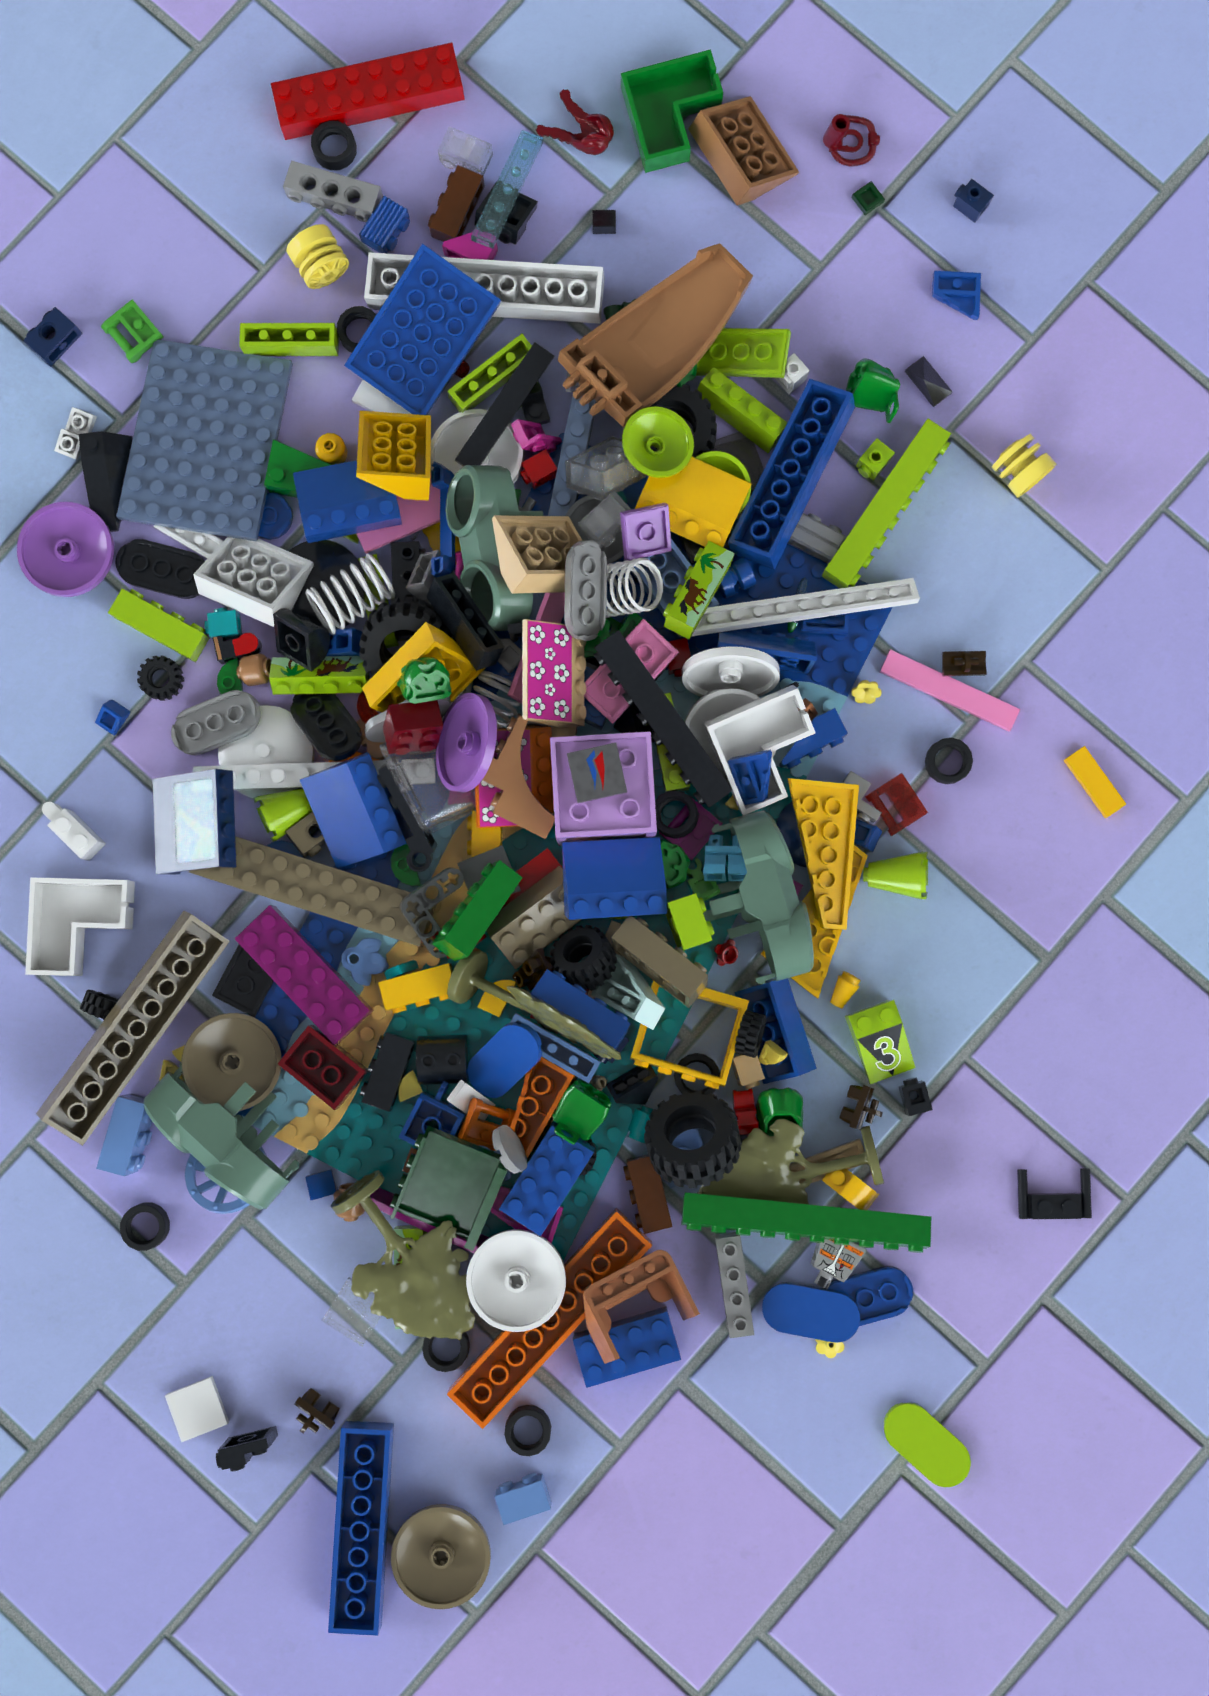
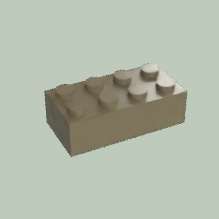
M558 866L502 908L486 930L490 938L515 969L529 959L536 949L545 948L582 920H569L565 916L563 869Z
M628 916L611 937L614 950L686 1007L690 1008L707 987V970L700 963L695 962L693 964L686 958L687 954L679 947L673 948L667 944V938L661 933L656 932L654 934L648 929L649 925L640 917L635 919L633 916Z

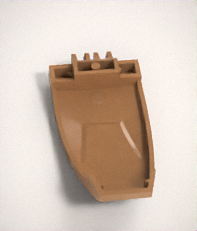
M720 243L698 250L696 258L631 302L579 340L577 338L560 350L558 362L570 374V377L563 382V387L569 389L576 383H579L580 386L576 388L572 395L575 399L581 397L579 403L582 406L587 405L593 399L597 402L589 411L592 416L597 415V413L604 409L624 427L634 413L643 408L650 407L662 398L699 362L734 313L753 275Z

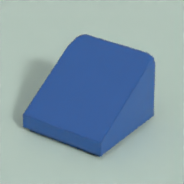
M109 700L102 705L95 723L112 735H116L129 717L130 711L116 701Z
M856 819L854 845L873 852L882 834V830L875 825Z
M332 1169L305 1177L310 1200L333 1195L336 1191Z

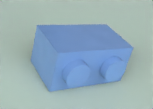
M531 1473L524 1476L522 1481L516 1483L507 1481L500 1484L499 1488L496 1489L494 1497L503 1525L551 1510L552 1501L543 1474L536 1476V1473Z

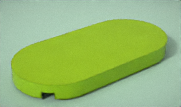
M912 1402L899 1403L889 1409L884 1418V1433L887 1441L929 1481L940 1487H953L960 1484L967 1477L971 1466V1459L967 1448L919 1404Z

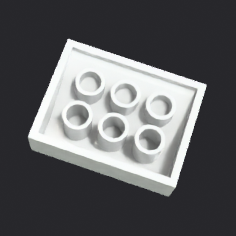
M227 537L193 575L200 595L274 627L273 614L281 609L292 610L314 563L261 539L250 541Z

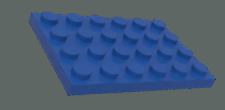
M422 243L344 366L411 414L428 415L502 300Z

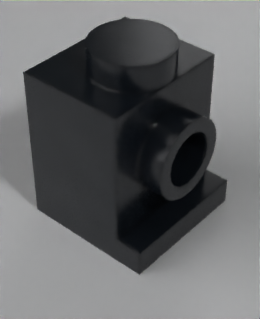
M917 1077L903 1081V1086L898 1087L905 1115L912 1116L933 1110L925 1081H918ZM911 1091H916L917 1098L911 1100L909 1097Z

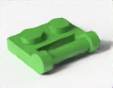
M133 299L101 325L104 332L110 334L126 353V358L130 363L137 362L142 354L153 346L156 340L164 338ZM122 323L139 344L133 348L117 329L118 324Z

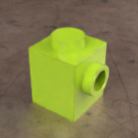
M876 438L859 458L856 464L858 472L863 477H870L874 481L892 460L895 452Z

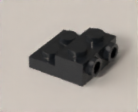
M496 182L477 209L474 225L477 226L481 233L490 232L498 236L502 243L508 244L511 242L516 245L526 230L527 222L537 209L538 201Z
M276 1426L228 1437L217 1450L218 1453H216L218 1468L222 1470L230 1468L231 1472L245 1468V1464L250 1461L252 1456L267 1452V1449L278 1436Z

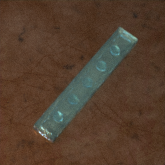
M524 130L521 131L473 230L471 241L492 249L494 248L541 149L543 137Z

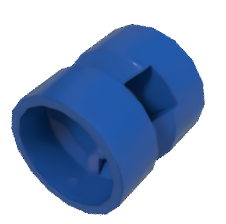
M745 557L731 563V567L719 586V590L725 599L738 594V589L747 590L756 585L755 576Z

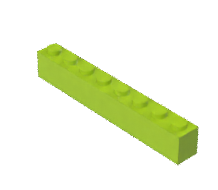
M927 418L825 568L821 577L838 588H847L849 585L851 587L855 586L861 577L858 574L862 566L864 568L868 567L874 558L871 555L874 548L878 550L887 539L884 533L887 529L893 530L899 521V518L896 517L899 511H906L912 502L909 496L913 491L918 493L925 482L922 479L926 472L931 474L938 463L934 459L938 454L943 456L951 444L947 440L952 433Z

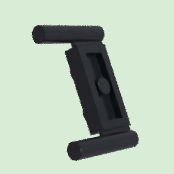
M1080 1168L1081 1193L1028 1194L1027 1169H1017L1019 1219L1092 1218L1090 1169Z

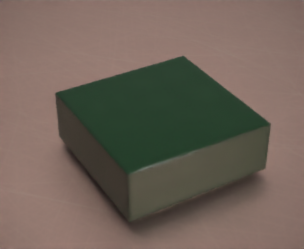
M872 181L853 193L851 197L864 215L880 206L885 200Z

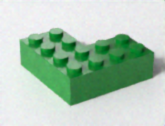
M711 49L621 73V91L645 173L689 162L691 147L682 117L722 104L723 89L718 73H716V65Z

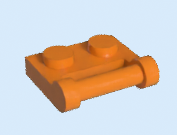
M474 1097L469 1103V1111L457 1137L496 1151L492 1142V1133L501 1125L479 1119V1114L482 1112L503 1119L501 1125L511 1127L516 1110L510 1108L505 1110L483 1103L481 1099Z

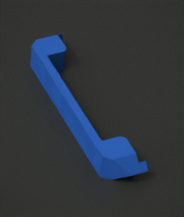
M434 461L431 465L434 467L431 471V484L433 487L440 489V556L431 559V574L437 578L450 574L455 570V535L450 530L446 519V498L454 474L442 464Z

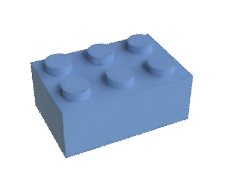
M134 1094L118 1096L96 1169L125 1177L138 1172V1169L143 1167L146 1157L143 1155L145 1145L148 1146L152 1138V1131H150L152 1120L144 1109L145 1097Z

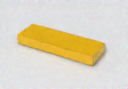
M1085 746L1063 760L1104 818H1108L1126 805L1123 798Z

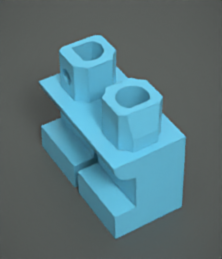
M710 835L708 846H705L704 881H726L727 861L728 880L743 881L747 871L737 836H732V846H723V836Z

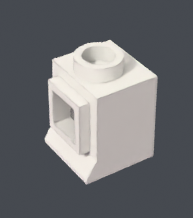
M793 353L787 358L784 378L774 379L790 395L807 380L810 370Z

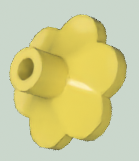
M868 680L859 682L857 687L851 690V694L855 697V702L857 703L865 702L871 704L882 694L881 689L878 688V683L874 681L869 682Z
M815 1339L817 1342V1352L825 1354L828 1358H834L837 1353H841L844 1350L843 1342L835 1343Z

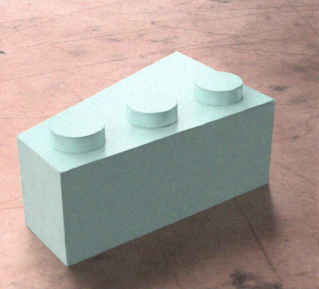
M616 953L617 963L615 964V972H611L612 977L609 980L606 979L604 985L601 987L600 985L596 986L591 995L654 1030L665 1007L638 969Z

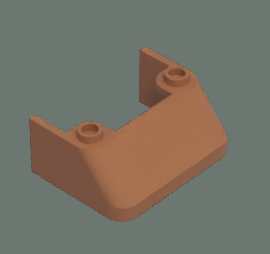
M656 1250L585 1289L583 1302L586 1326L604 1364L620 1358L608 1334L611 1329V1318L607 1310L647 1289L650 1297L658 1303L673 1299L683 1321L700 1314L668 1252Z

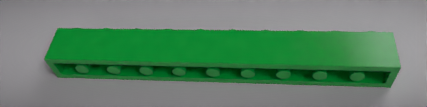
M685 1192L683 1196L681 1225L687 1226L686 1229L692 1231H701V1227L711 1228L713 1233H726V1230H736V1235L750 1236L751 1232H757L763 1238H775V1234L785 1235L786 1240L799 1241L800 1237L810 1238V1242L824 1243V1240L828 1239L834 1240L836 1245H849V1242H858L859 1247L874 1248V1244L884 1245L883 1249L898 1250L899 1247H908L909 1252L923 1253V1249L931 1247L932 1216Z

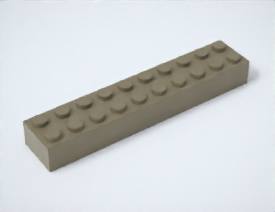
M204 826L193 861L213 859L215 857L214 829ZM236 836V868L217 867L189 871V873L423 947L422 941L400 910L402 899L411 893ZM407 902L408 908H406V912L412 911L416 918L412 919L413 923L418 917L425 915L424 911L419 914L416 910L417 902ZM434 905L433 907H431L430 909H428V911L430 912V914L432 915V917H433V914H434L436 905ZM429 920L420 922L419 930L421 933L428 932L431 923Z
M183 911L36 1114L41 1121L83 1146L230 941L194 915Z

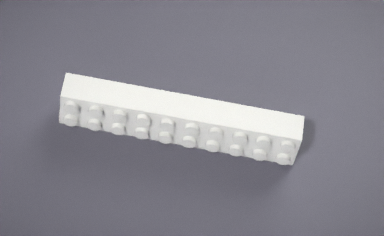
M368 254L364 299L369 309H381L415 255ZM442 257L502 300L492 317L601 324L605 279L603 267Z

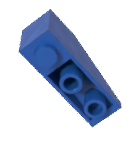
M835 708L813 718L811 723L815 734L796 741L780 762L781 768L787 766L788 769H791L802 763L801 758L809 755L811 759L823 753L822 748L828 745L833 748L844 742L843 738L848 732Z

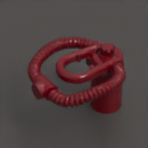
M838 114L834 116L823 136V142L829 148V152H831L836 162L853 167L863 165L875 156L876 146L880 143V135H877L875 126L869 119ZM850 122L863 124L869 131V152L866 156L854 160L843 158L837 152H857L863 145V137L860 132L849 129ZM847 135H854L858 139V145L855 147L842 146L843 138Z

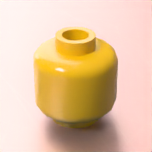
M326 433L319 437L315 444V452L319 460L330 465L345 462L348 450L340 436L334 433Z

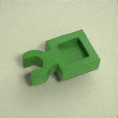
M696 858L697 868L694 870L687 868V876L692 877V879L688 880V885L693 894L696 893L698 898L702 897L703 901H706L721 892L715 881H704L702 863Z

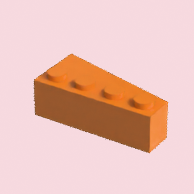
M543 1057L525 1075L516 1113L510 1127L524 1147L527 1162H529L553 1121L552 1115L556 1112L564 1092L578 1078Z

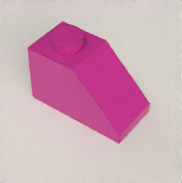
M477 231L444 241L442 245L444 256L451 258L494 260L498 252L495 238L488 233L481 234Z

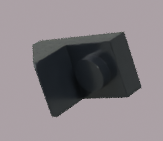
M538 381L521 407L526 421L542 425L549 423L550 417L544 401L543 391Z

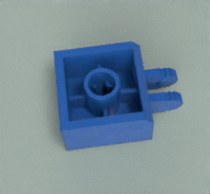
M443 1081L436 1097L426 1092L420 1094L398 1138L415 1145L419 1133L425 1134L428 1126L427 1122L432 1120L438 1122V1130L456 1136L466 1113L456 1108L453 1104H448L441 1100L448 1089L449 1083Z

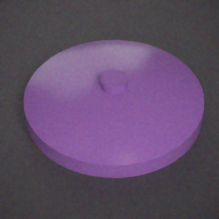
M57 502L42 507L26 521L18 537L17 557L22 572L37 588L53 596L73 597L94 589L106 577L114 558V542L107 524L93 510L74 502Z
M464 693L455 699L448 708L442 721L443 729L436 748V765L440 780L447 789L457 792L471 791L482 781L490 767L497 739V721L491 702L483 695Z

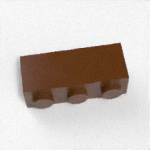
M457 165L455 172L450 173L447 180L448 187L445 193H441L437 204L439 207L435 214L432 213L428 222L431 236L442 242L463 235L485 187L483 175Z
M649 1154L626 1159L627 1166H623L626 1181L631 1180L633 1189L629 1190L632 1205L637 1204L639 1213L635 1214L638 1229L643 1228L644 1234L673 1227L661 1177L654 1170Z

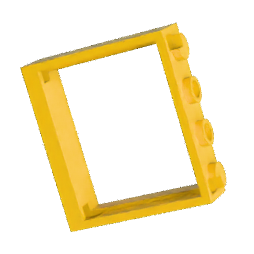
M653 980L651 989L657 995L658 988L661 986ZM705 988L698 997L701 1000L738 1010L719 1077L641 1054L640 1050L647 1026L640 1023L630 1058L635 1060L634 1065L648 1068L649 1065L658 1067L657 1072L666 1075H672V1072L682 1074L681 1079L695 1083V1080L699 1079L705 1081L704 1086L719 1089V1086L724 1087L726 1085L735 1053L737 1032L740 1028L743 1014L747 1010L749 1000Z

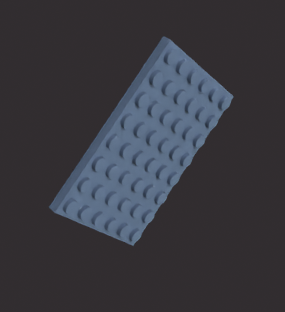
M156 340L152 346L116 517L119 520L257 541L267 495L264 483L273 439L278 441L293 366L292 361Z

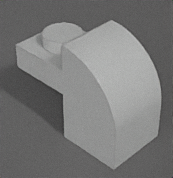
M850 771L842 783L859 785L857 817L866 823L870 821L874 823L882 812L862 800L871 783Z

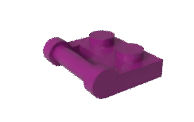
M693 798L692 800L697 806L699 814L697 826L694 830L679 839L666 837L659 832L671 844L679 845L691 861L709 841L710 835L715 834H712L714 825L719 824L721 826L723 824ZM686 805L668 827L678 828L689 816V810Z

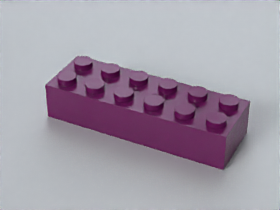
M269 905L234 938L334 1045L339 1044L374 1011L276 906Z

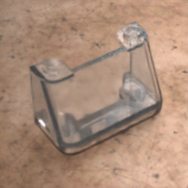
M386 742L379 745L399 788L423 831L432 834L476 810L475 788L468 792H457L447 789L441 782L436 765V749L430 752L413 751L405 755H397L396 753L388 754Z

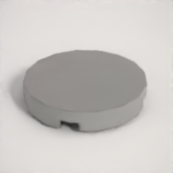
M501 1125L496 1128L492 1133V1142L496 1151L500 1150L502 1155L499 1157L501 1163L513 1174L524 1171L527 1168V1156L520 1139L507 1125Z

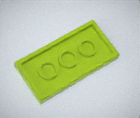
M723 328L714 343L697 363L696 376H706L714 367L725 376L784 378L791 331L790 329Z

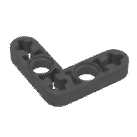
M449 867L404 897L400 903L402 914L429 953L436 958H443L447 955L438 950L434 951L435 946L432 945L433 941L431 939L428 942L425 940L441 930L428 909L462 886L464 876L460 870ZM449 873L457 874L458 877L455 879L457 883L446 884L444 887L447 888V891L444 892L442 886L437 883V880L440 879L444 883L449 879ZM429 886H436L438 888L439 894L435 899L430 900L425 895V891ZM408 901L418 903L415 908L419 914L423 911L425 912V915L418 917L414 923L412 919L416 918L415 914L412 911L406 912ZM423 920H429L432 923V929L428 933H421L419 930V924Z

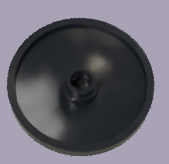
M330 540L312 543L306 541L289 550V552L314 563L291 611L302 617L307 616L312 623L319 627L323 626L306 596V590L314 587L324 601L328 611L341 624L334 606L320 586V582L324 581L334 595L339 607L351 619L346 603L330 580L331 575L337 578L352 605L359 612L361 611L356 598L340 574L341 569L347 572L360 597L365 601L366 592L353 575L350 564L353 563L357 566L365 581L366 574L361 563L350 550ZM345 620V627H346V626L349 625L350 623Z

